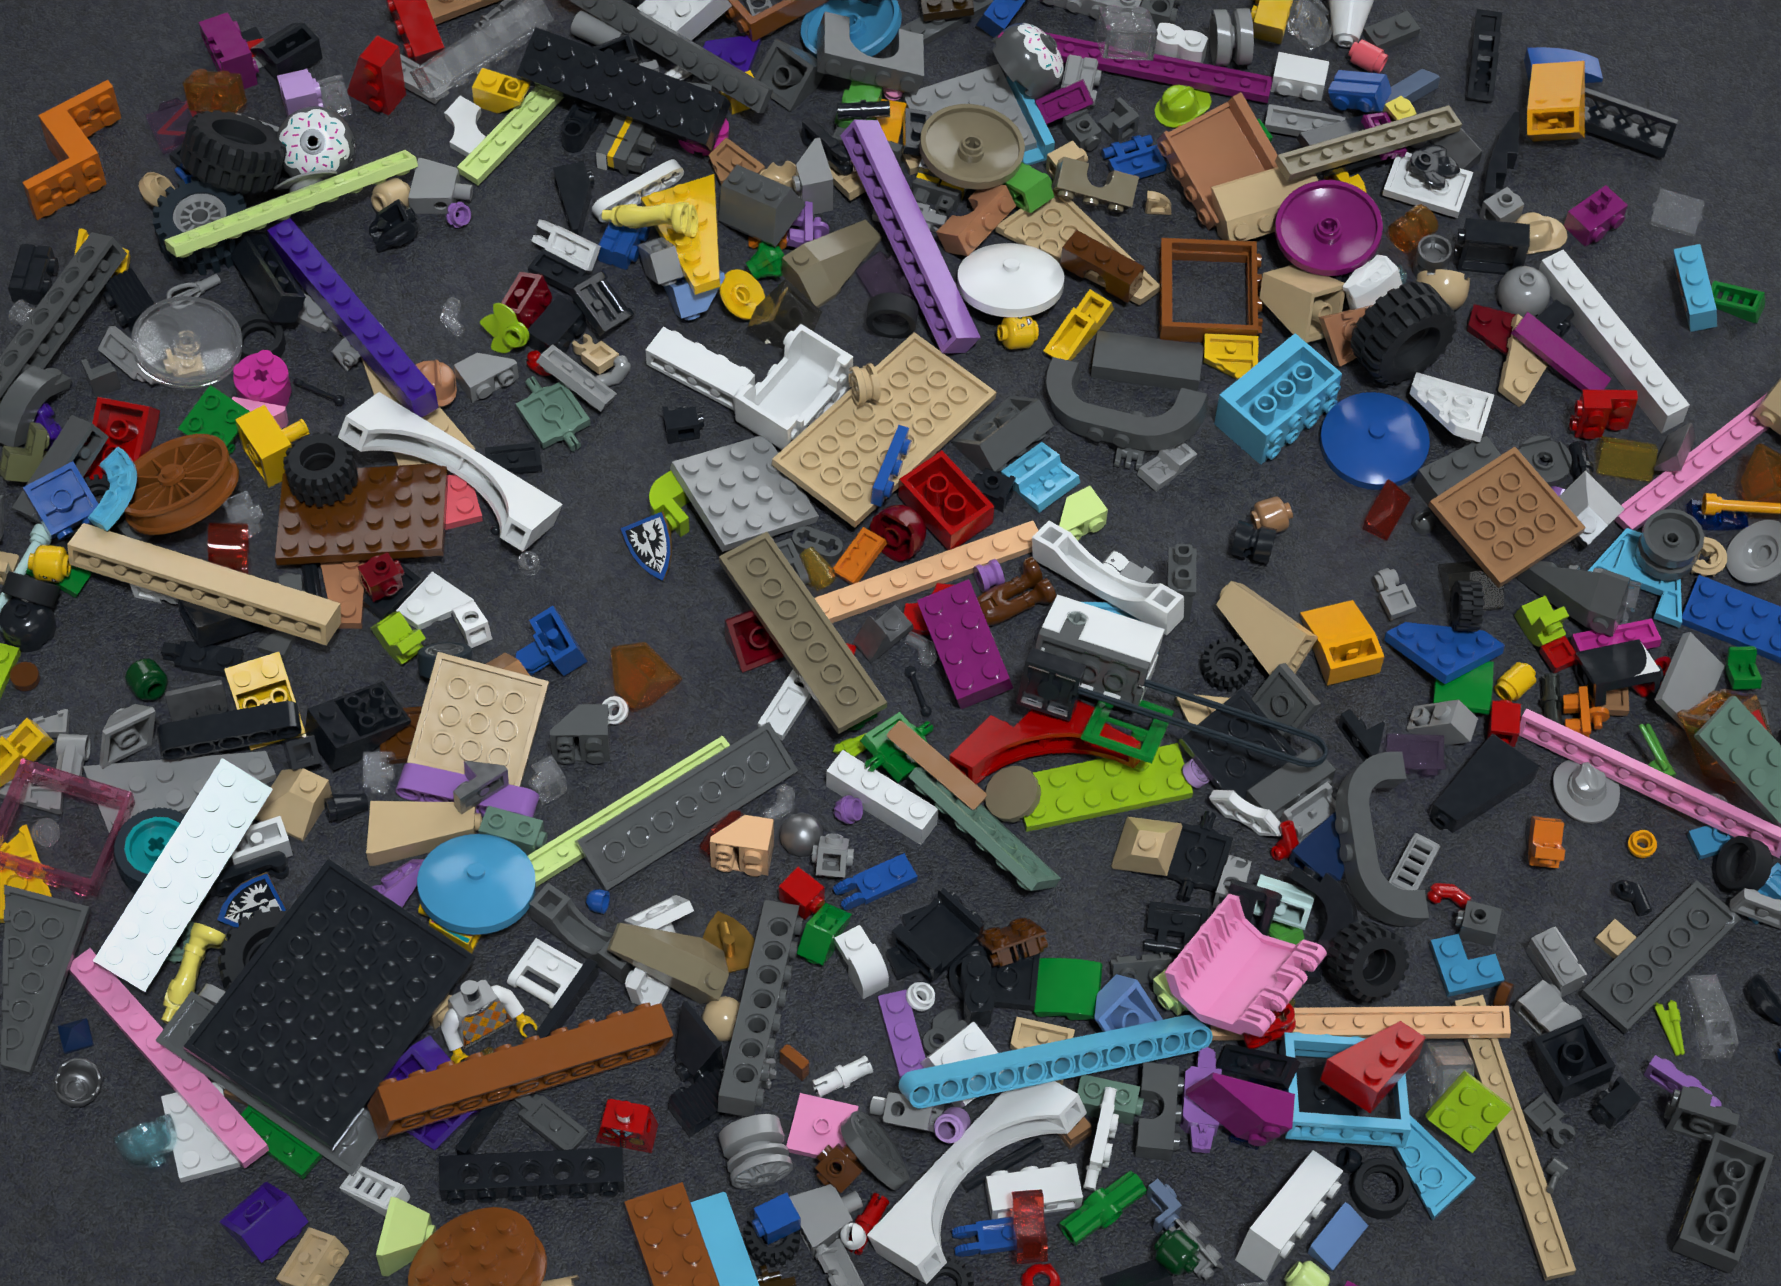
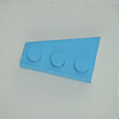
M1410 1115L1411 1132L1405 1147H1392L1433 1221L1474 1183L1476 1177Z

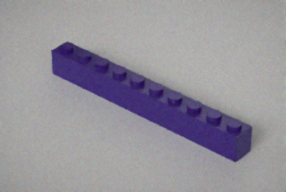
M288 218L268 229L269 240L290 273L343 336L346 337L354 349L358 351L359 355L402 406L421 418L438 409L434 386L292 219Z

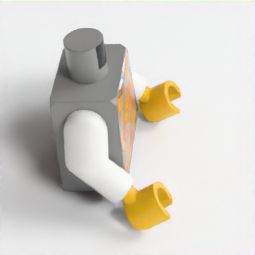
M468 980L462 983L461 991L448 999L449 1010L446 1012L441 1024V1030L448 1049L453 1051L451 1060L455 1064L460 1063L462 1059L466 1061L465 1058L468 1057V1055L462 1052L461 1047L466 1049L514 1022L513 1018H516V1027L522 1036L527 1037L523 1031L525 1024H532L537 1031L536 1023L530 1016L523 1014L525 1010L513 992L498 985L490 987L486 980L478 982Z

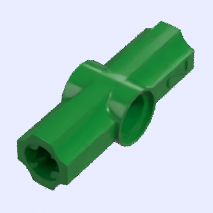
M1130 1170L1106 1189L1100 1188L1093 1192L1084 1201L1082 1207L1059 1223V1227L1065 1238L1076 1246L1100 1227L1105 1229L1113 1224L1122 1215L1123 1210L1146 1194L1147 1189L1139 1176Z

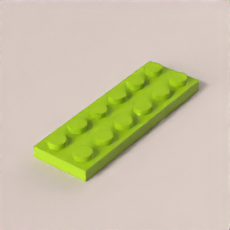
M1178 743L1160 746L1152 764L1140 760V763L1135 768L1112 759L1101 758L1033 772L1041 787L1039 804L1033 813L1028 817L1025 815L1022 818L1026 832L1192 798V787L1183 775L1184 761Z

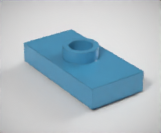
M1710 825L1690 830L1687 833L1689 842L1698 860L1719 854L1723 845L1731 838H1734Z

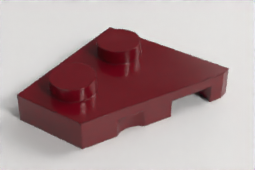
M1474 304L1467 332L1481 339L1490 349L1494 350L1497 348L1507 356L1509 349L1507 347L1508 338L1511 337L1513 326H1511L1512 318L1516 314Z

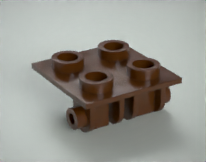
M1027 918L1015 919L1010 922V926L1001 929L999 927L987 929L983 932V937L977 941L993 953L989 955L991 965L993 967L998 965L999 968L1013 963V959L1015 962L1019 961L1016 945H1018L1024 959L1027 958V953L1028 956H1033L1044 952V948L1048 947L1047 940L1043 936L1047 932Z

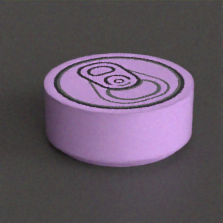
M1193 759L1183 765V775L1191 786L1201 788L1209 782L1210 779Z

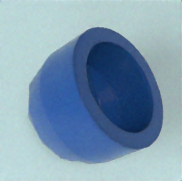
M596 889L589 892L586 897L589 909L596 913H606L610 902L609 891Z

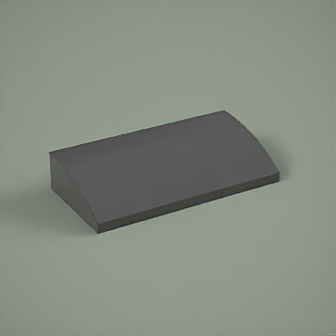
M1098 331L1091 378L1176 390L1185 388L1198 391L1204 345Z

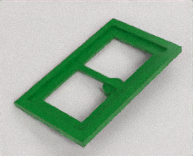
M1098 700L1081 739L1152 764L1169 723L1154 719L1148 731L1108 717L1114 705ZM1144 700L1139 705L1168 716H1173L1174 713L1173 710ZM1106 721L1132 730V737L1138 741H1144L1141 749L1099 736Z

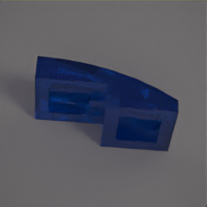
M1691 499L1686 504L1687 513L1698 521L1702 526V530H1741L1749 526L1747 512L1721 511V513H1716L1715 516L1703 515L1702 501Z

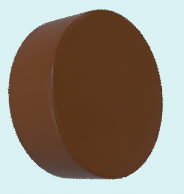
M20 662L11 669L10 679L17 690L30 691L39 684L40 674L38 668L33 663Z
M1506 981L1501 982L1493 1006H1508L1513 994L1514 984Z

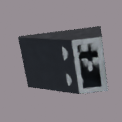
M381 681L308 708L305 732L306 734L311 733L314 735L319 752L331 769L336 770L362 759L409 725L411 719L384 682Z

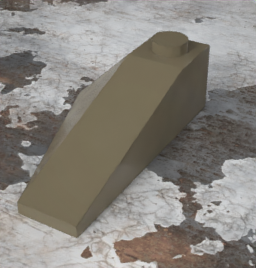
M865 219L802 244L782 257V276L816 310L839 294L841 287L855 274V270L860 263L868 258L882 240V236Z
M617 923L607 948L611 953L699 1004L719 1001L729 976L724 951L701 937Z

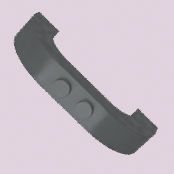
M1053 357L1047 371L1046 384L1049 404L1056 419L1064 427L1076 434L1089 437L1094 441L1102 440L1114 443L1123 448L1130 447L1139 450L1157 451L1177 446L1196 433L1209 409L1206 393L1181 388L1175 404L1169 411L1156 417H1142L1080 400L1074 394L1080 381L1079 364L1077 362Z
M1383 752L1371 756L1350 771L1338 789L1335 807L1337 818L1335 828L1340 838V858L1344 864L1345 875L1351 892L1367 912L1391 925L1418 926L1429 919L1425 890H1403L1395 887L1384 877L1378 863L1369 806L1371 791L1375 788H1395L1407 779L1403 753Z

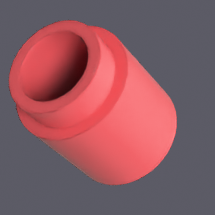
M1363 39L1359 43L1354 42L1348 53V56L1351 57V63L1370 73H1380L1388 60V55L1384 53L1383 49Z

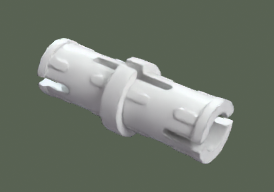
M864 1055L862 1058L843 1067L838 1065L834 1067V1071L816 1080H812V1087L814 1091L817 1090L816 1095L821 1098L840 1087L845 1089L850 1086L851 1082L873 1073L871 1064H867L868 1058Z

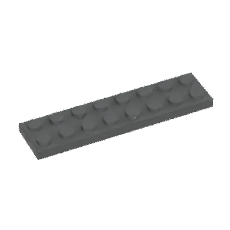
M766 722L580 837L575 843L603 890L607 891L793 775L798 769L770 722Z
M191 991L155 1041L320 1153L339 1168L354 1176L379 1142L370 1112L365 1109L361 1112L334 1150L313 1138L184 1050L183 1046L214 1007Z

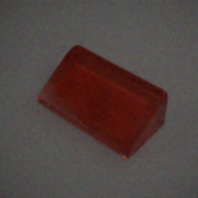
M1388 479L1365 518L1363 530L1387 541L1410 502L1411 497Z

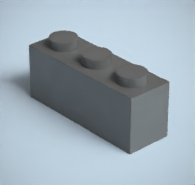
M1313 745L1298 755L1297 758L1316 760L1322 754ZM1327 759L1316 767H1303L1288 762L1247 790L1245 801L1259 808L1269 809L1281 822L1283 812L1326 782L1332 786L1336 769Z

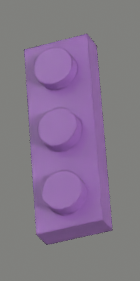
M907 990L878 996V1004L899 1080L909 1071L923 1069L924 1067L920 1062L926 1058L912 1008L906 999Z

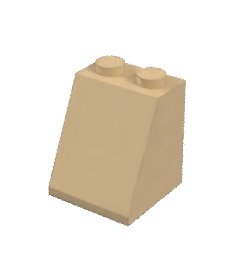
M1290 265L1263 273L1259 298L1293 335L1296 333L1308 343L1325 338L1319 317L1342 312L1345 291H1343L1342 287L1345 283L1329 276L1312 274L1295 265Z

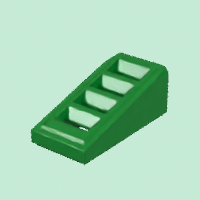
M1713 281L1711 289L1716 309L1757 324L1765 307V292ZM1719 292L1723 293L1721 299L1717 298ZM1730 296L1733 297L1732 301H1728Z

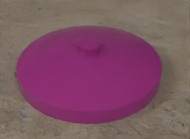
M1336 180L1315 181L1294 190L1282 202L1275 224L1276 240L1284 256L1298 268L1322 276L1347 274L1365 265L1377 252L1383 230L1382 216L1374 200L1360 188Z

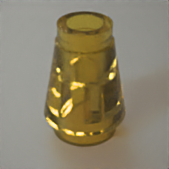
M810 547L800 554L812 586H816L818 590H821L836 580L835 570L814 547Z

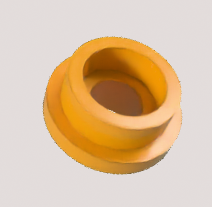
M1639 830L1630 835L1627 845L1629 851L1634 856L1648 858L1656 851L1657 841L1651 832ZM1637 843L1645 844L1646 848L1638 846Z

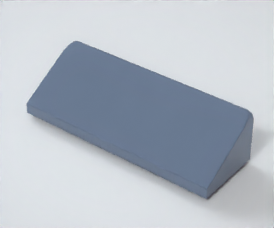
M1421 69L1393 85L1386 103L1399 96L1413 103L1437 89L1440 77L1435 73Z

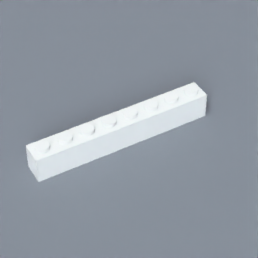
M1561 250L1543 259L1539 271L1549 281L1552 299L1554 301L1557 299L1573 310L1574 317L1570 321L1626 390H1637V404L1660 433L1682 423L1690 404L1567 253Z

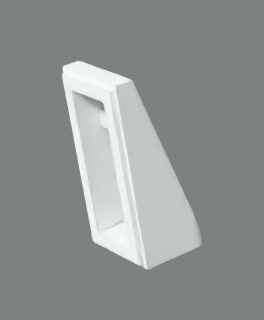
M363 1166L359 1168L354 1176L349 1174L340 1186L342 1192L385 1217L390 1197H396L405 1202H408L410 1199V1195L404 1185ZM362 1177H365L366 1179L364 1180L362 1185L359 1187V1189H356L355 1187L360 1182ZM373 1183H375V1185L373 1186V1188H372V1189L370 1190V1192L367 1194V1191L369 1190V1188L371 1187V1185H372ZM383 1189H385V1192L382 1194L380 1199H377L383 1191Z

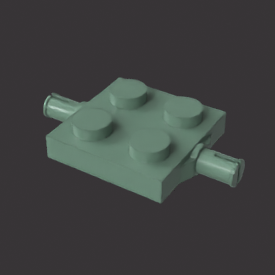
M534 376L531 377V380L528 378L525 384L532 393L528 398L516 403V410L541 447L544 449L558 441L565 440L571 451H575V447L578 450L581 447V443L574 434L591 424L590 418L570 389L561 381L552 386L542 388Z

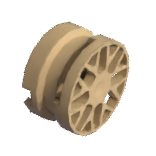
M868 363L863 368L858 366L850 367L849 372L852 371V373L848 374L849 386L853 390L852 397L857 405L865 404L866 400L871 398L874 401L880 400V381L874 365Z

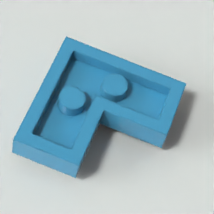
M1459 934L1430 941L1429 946L1447 997L1499 986L1501 982L1505 981L1496 954L1468 960Z

